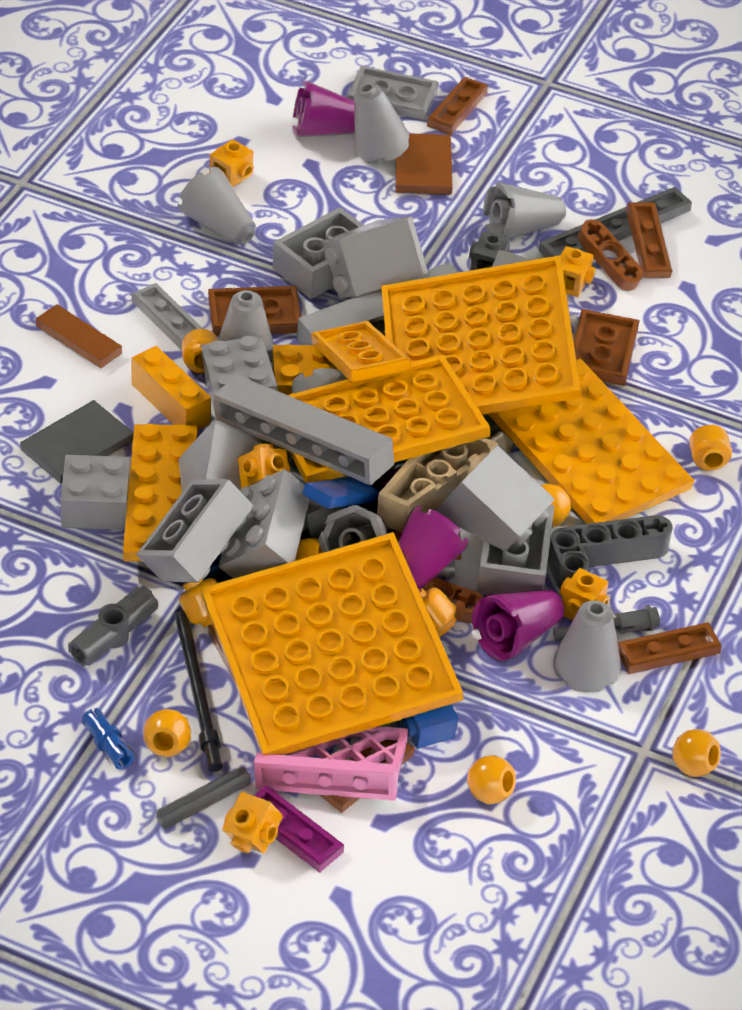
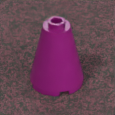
M302 81L304 88L299 87L294 104L293 117L298 119L297 126L292 125L293 134L300 137L355 134L354 100L312 82Z
M416 506L410 512L398 542L418 590L426 586L464 552L468 546L467 537L462 541L458 536L461 529L456 524L435 510L429 509L427 513L420 512L422 506Z
M551 590L488 595L480 599L473 609V629H479L482 639L478 640V642L489 656L498 661L512 659L563 618L564 603L559 595Z

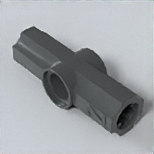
M143 585L140 588L136 587L117 604L111 603L103 606L99 610L98 619L68 643V652L73 656L75 662L81 666H90L110 648H119L128 642L129 633L158 609V600L154 597L152 591Z

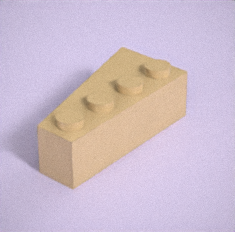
M483 438L408 459L380 491L377 515L381 517L387 527L402 533L409 514L414 507L422 506L420 512L427 513L429 509L436 511L498 443Z

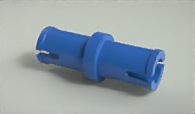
M94 708L95 714L92 709L85 712L81 720L83 725L93 735L94 744L100 751H105L116 769L121 770L122 765L124 768L130 766L134 761L135 755L121 739L122 733L116 726L110 725L99 708Z

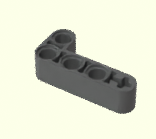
M652 515L561 527L554 530L550 537L548 564L557 587L560 590L564 580L567 577L572 578L579 568L588 571L590 567L664 557L669 550L673 525L664 516Z

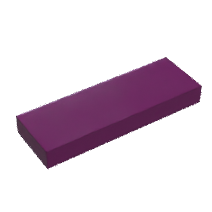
M267 785L253 795L271 802L283 815L275 839L319 873L344 853L345 844Z

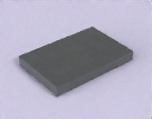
M92 400L21 441L20 447L22 452L61 484L63 481L65 455L109 456L131 443L134 432L99 403Z

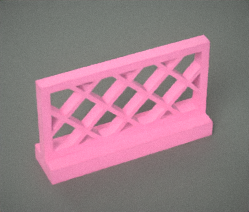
M378 726L286 755L269 754L263 756L261 752L256 753L254 760L256 789L260 790L267 785L274 791L330 796L332 794L344 797L396 801L398 792L397 781L407 744L408 729ZM350 737H359L362 739L361 741L354 743L352 745L345 741ZM384 740L398 741L387 748L380 744ZM335 744L342 749L332 755L325 751V749ZM369 747L376 751V753L366 758L359 753ZM316 754L320 758H311V756ZM351 757L355 761H348L345 759ZM386 760L389 764L379 762Z

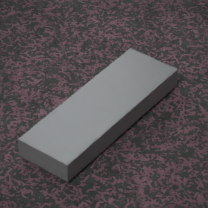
M157 283L131 293L132 302L180 350L182 340L187 333L195 329H203Z

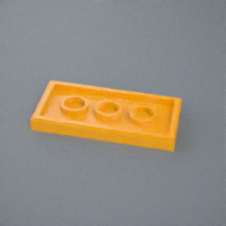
M368 321L321 330L311 334L312 344L351 382L411 370L410 358Z

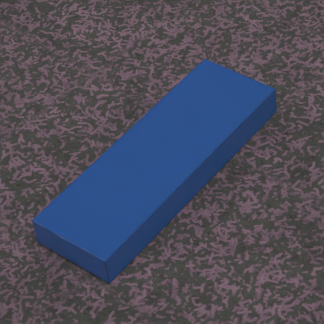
M352 477L306 483L302 492L305 497L327 509L374 502L379 493L377 489Z

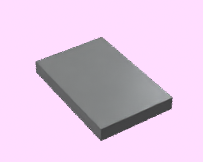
M361 66L347 98L354 100L355 91L365 83L377 84L382 88L398 115L425 121L437 94L439 82Z

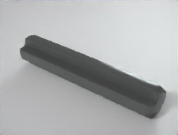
M240 766L159 808L156 811V819L162 828L167 829L251 784V776L245 767Z

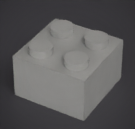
M65 455L60 500L62 528L125 530L130 479V457Z

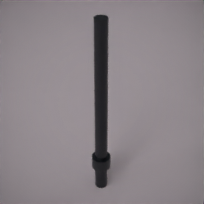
M180 610L175 613V620L201 732L198 736L200 748L206 754L209 770L211 772H218L223 768L219 752L221 741L218 731L213 726L190 621L185 612Z

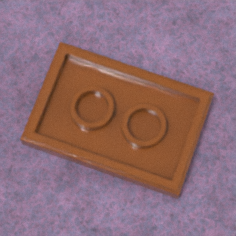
M409 133L408 149L402 155L395 158L396 192L452 195L451 135Z
M297 286L208 289L211 329L216 336L220 335L232 297L244 290L255 292L261 297L271 334L297 333L298 318L301 317Z
M581 309L574 337L576 360L581 358L602 382L625 386L640 320Z

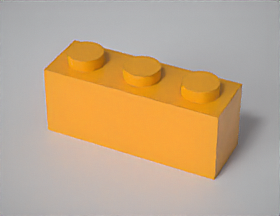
M157 345L131 357L132 386L173 425H197L198 431L211 424V396Z

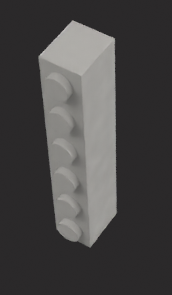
M449 262L427 270L428 274L407 281L459 272ZM382 289L354 297L298 318L297 342L300 345H313L311 339L313 332L368 321L378 331L385 332Z
M237 375L214 393L216 420L368 485H372L394 465L392 438Z

